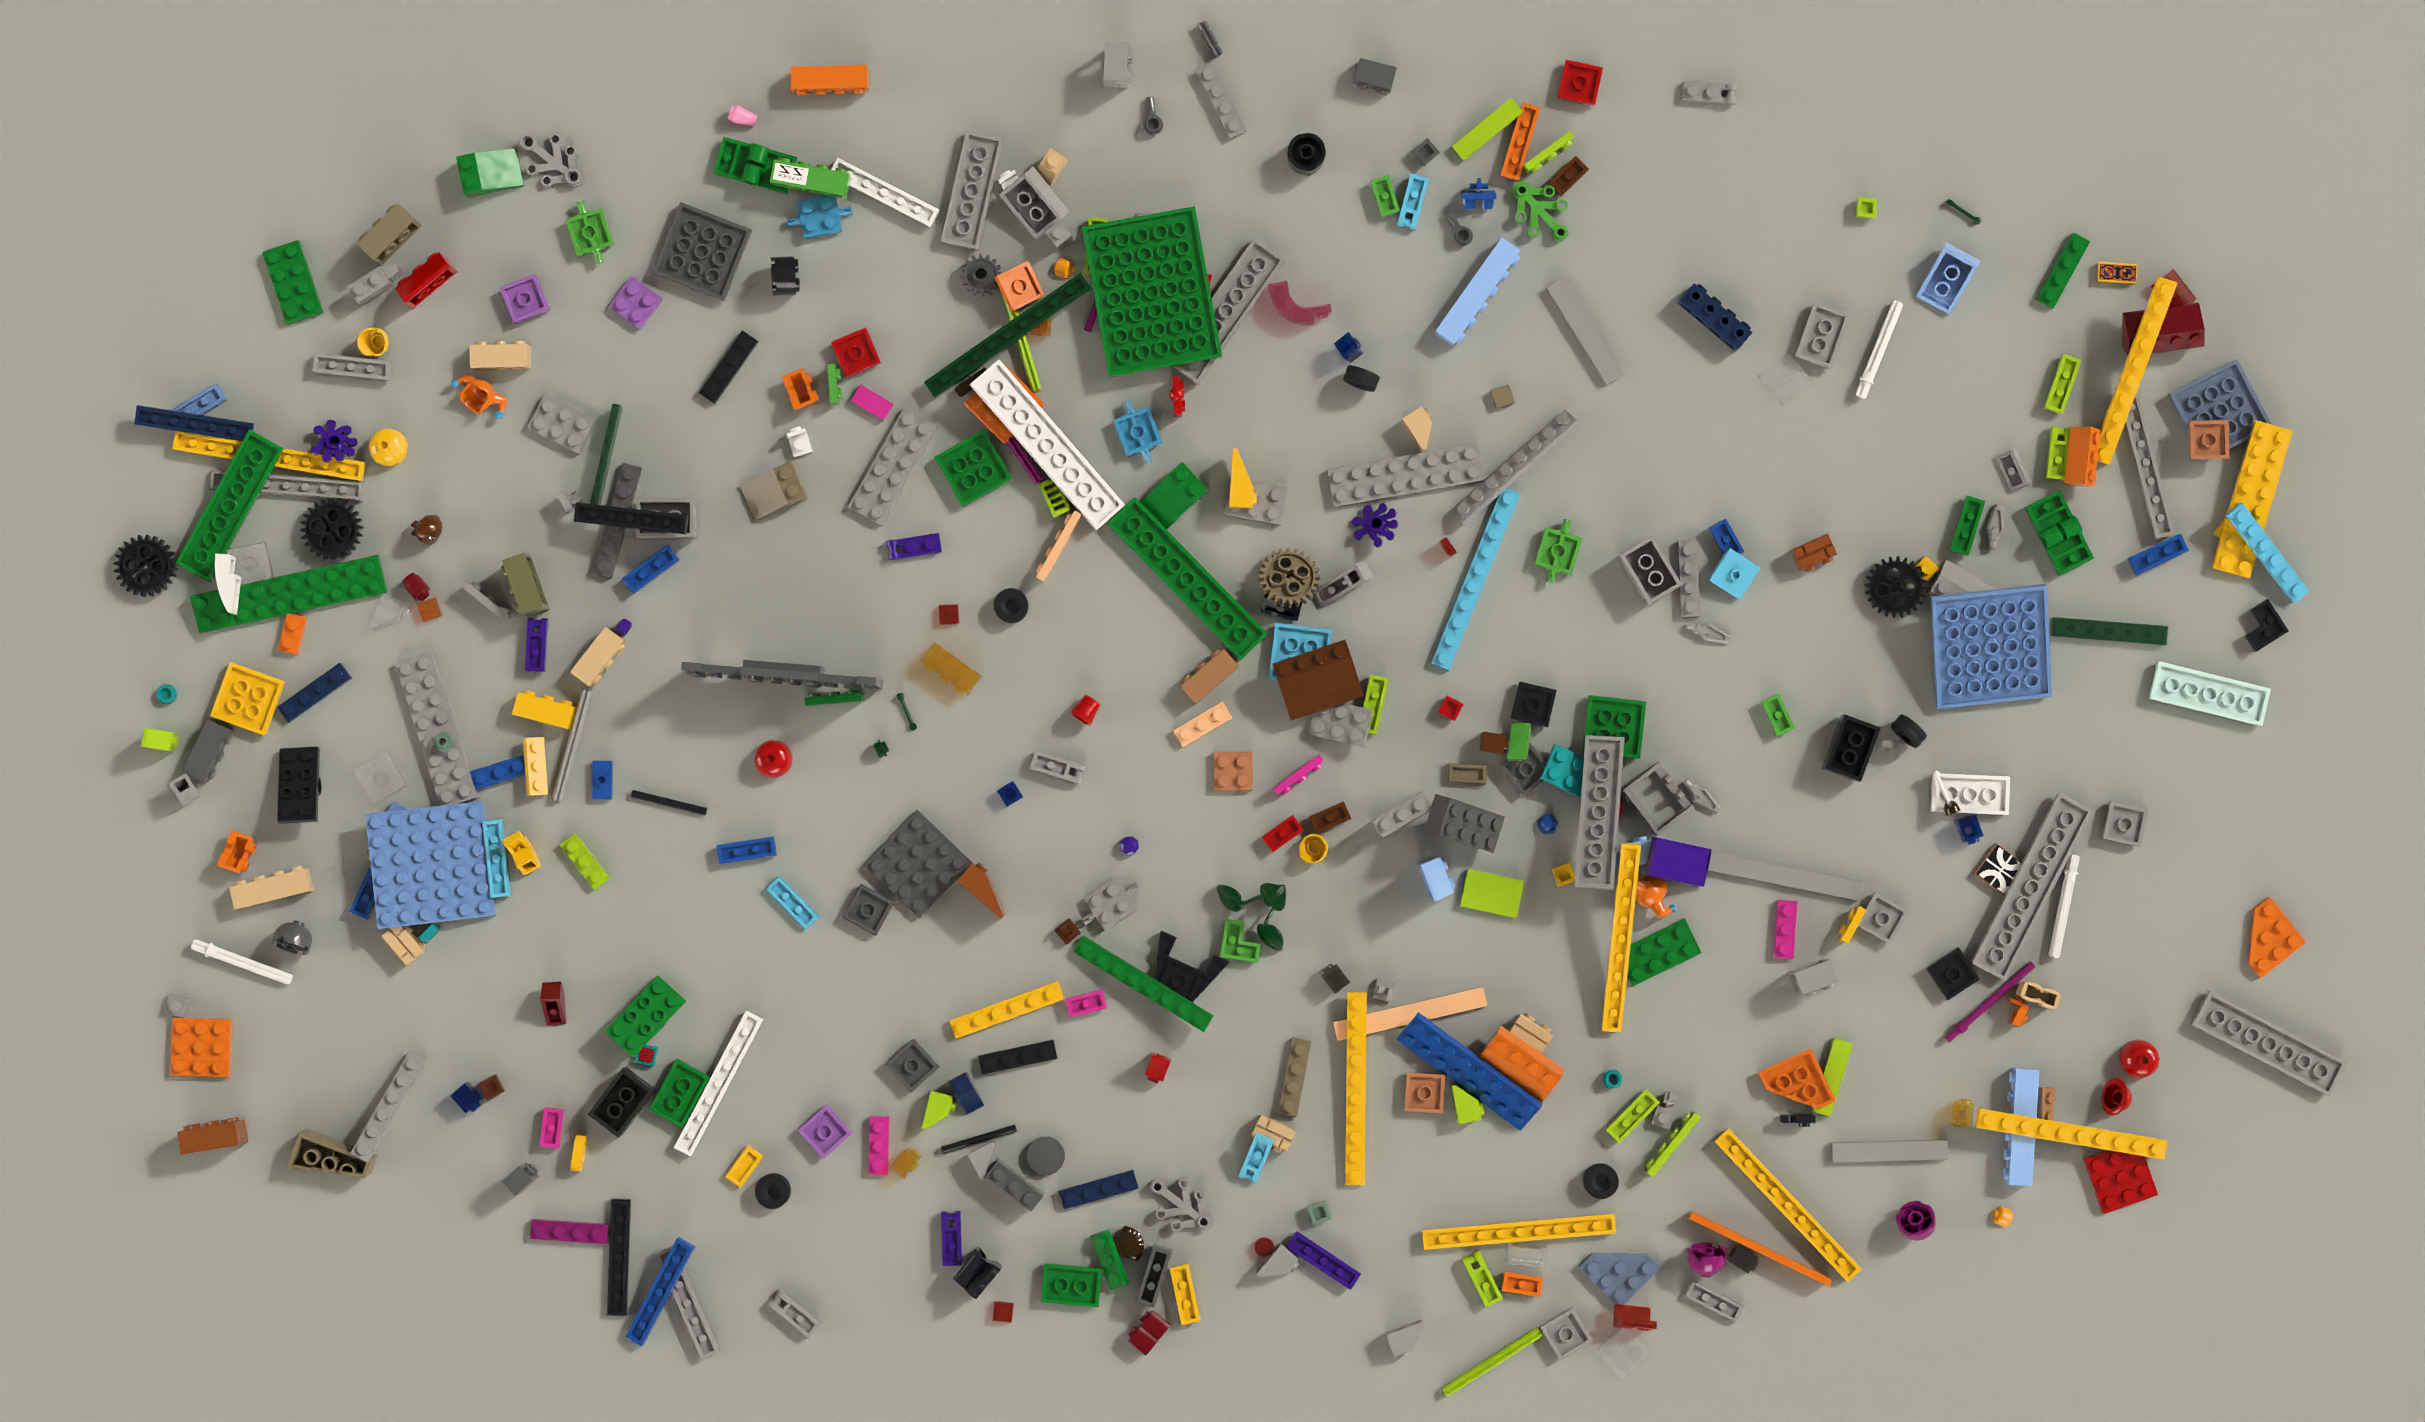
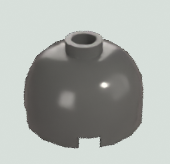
M294 920L293 923L287 922L280 925L275 931L271 943L277 942L276 947L284 951L297 954L298 950L303 951L302 955H307L312 944V934L304 927V923Z

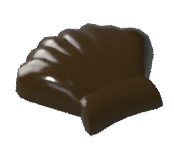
M1123 1226L1116 1240H1113L1119 1257L1123 1256L1134 1261L1140 1259L1144 1251V1241L1136 1229Z

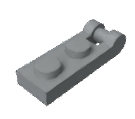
M1684 81L1682 101L1735 105L1736 98H1734V93L1737 91V85ZM1721 91H1726L1727 97H1721Z
M466 581L463 584L462 588L498 617L502 619H509L511 617V610L496 604L497 599L489 593L485 595L481 592L482 587L473 581L471 584Z
M1035 750L1030 769L1082 784L1083 779L1081 777L1083 771H1086L1087 766ZM1070 767L1076 769L1074 776L1068 775Z
M781 1288L778 1290L777 1296L768 1302L772 1309L808 1339L821 1324L817 1318ZM783 1300L788 1303L784 1308L779 1305Z

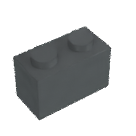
M1360 58L1353 84L1364 90L1368 88L1375 89V92L1379 94L1390 93L1397 67Z
M524 1163L502 1182L516 1196L539 1178L538 1170L532 1164Z

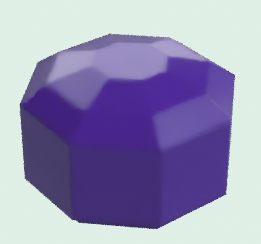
M625 618L616 625L614 633L624 637L630 630L632 623Z
M1132 836L1125 837L1120 843L1121 851L1127 855L1135 854L1139 849L1138 840Z

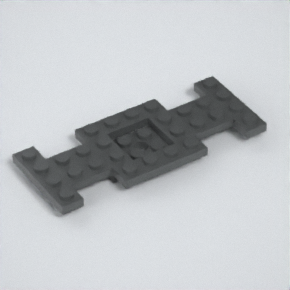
M743 660V667L707 665L692 662H682L681 670L686 671V674L700 678H706V674L711 678H722V675H728L727 678L733 680H741L744 677V679L751 682H763L764 679V681H771L774 684H782L783 681L790 683V685L801 686V682H803L802 684L811 687H820L821 684H824V686L838 688L839 684L843 685L845 689H857V686H861V689L871 692H878V688L883 689V681L878 678L824 674L825 668L815 665Z

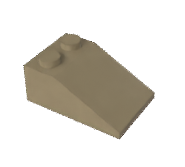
M791 461L773 468L740 486L755 521L808 499L794 464Z

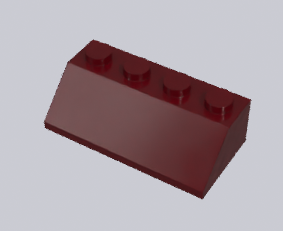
M2198 302L2168 307L2151 354L2205 346V327ZM2145 310L2122 313V348L2127 355Z

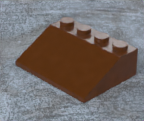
M1346 639L1272 664L1291 721L1364 697Z

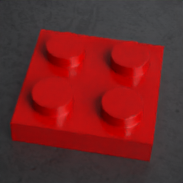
M1565 60L1557 98L1595 106L1603 67Z
M866 327L831 342L846 378L881 364Z

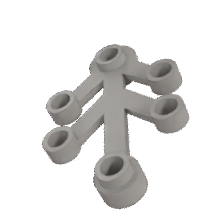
M554 133L550 136L553 156L537 145L536 139L531 134H525L521 137L520 144L525 150H533L548 162L537 165L533 163L528 164L526 171L529 175L535 176L538 172L559 170L564 175L553 177L544 175L541 178V183L545 187H551L553 184L567 183L571 187L581 185L584 176L576 167L575 156L577 149L573 145L565 147L569 166L567 168L562 163L560 147L562 138L559 134ZM559 137V141L554 143L553 138ZM528 140H532L531 146H526ZM573 148V154H568V149ZM534 166L536 168L535 172L530 173V167ZM572 175H577L575 181L571 180ZM546 178H550L549 184L544 183Z
M1182 1177L1179 1180L1183 1200L1165 1188V1182L1162 1179L1156 1178L1151 1181L1150 1190L1154 1194H1162L1177 1206V1208L1170 1209L1158 1208L1156 1210L1157 1219L1164 1220L1166 1217L1188 1214L1193 1219L1186 1221L1176 1219L1172 1221L1171 1228L1173 1231L1178 1232L1183 1228L1196 1227L1200 1231L1211 1229L1213 1217L1206 1212V1193L1203 1189H1197L1194 1193L1195 1199L1198 1200V1213L1191 1205L1189 1178ZM1184 1179L1188 1181V1185L1185 1187L1181 1185V1181ZM1156 1183L1161 1185L1160 1190L1154 1189ZM1198 1191H1202L1204 1193V1196L1202 1198H1198L1196 1196V1193ZM1160 1210L1165 1212L1164 1217L1158 1216ZM1202 1218L1207 1219L1206 1225L1200 1224ZM1175 1222L1180 1223L1181 1226L1179 1229H1175L1173 1227V1224Z

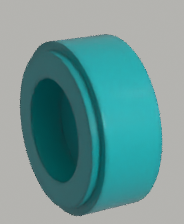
M164 684L157 689L156 696L160 702L170 704L176 700L177 690L172 685Z

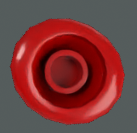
M2117 1077L2110 1078L2102 1092L2103 1110L2107 1115L2114 1116L2126 1110L2132 1102L2131 1091L2126 1086V1083Z

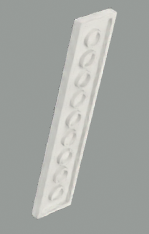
M1000 360L995 362L970 384L974 391L1095 530L1100 528L1125 506Z

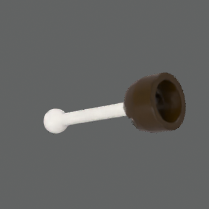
M1934 771L1932 775L1936 778L1946 800L1943 808L1945 815L1949 816L1961 811L1955 801H1950L1940 779V772Z

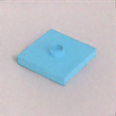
M1728 547L1708 580L1740 600L1761 567Z

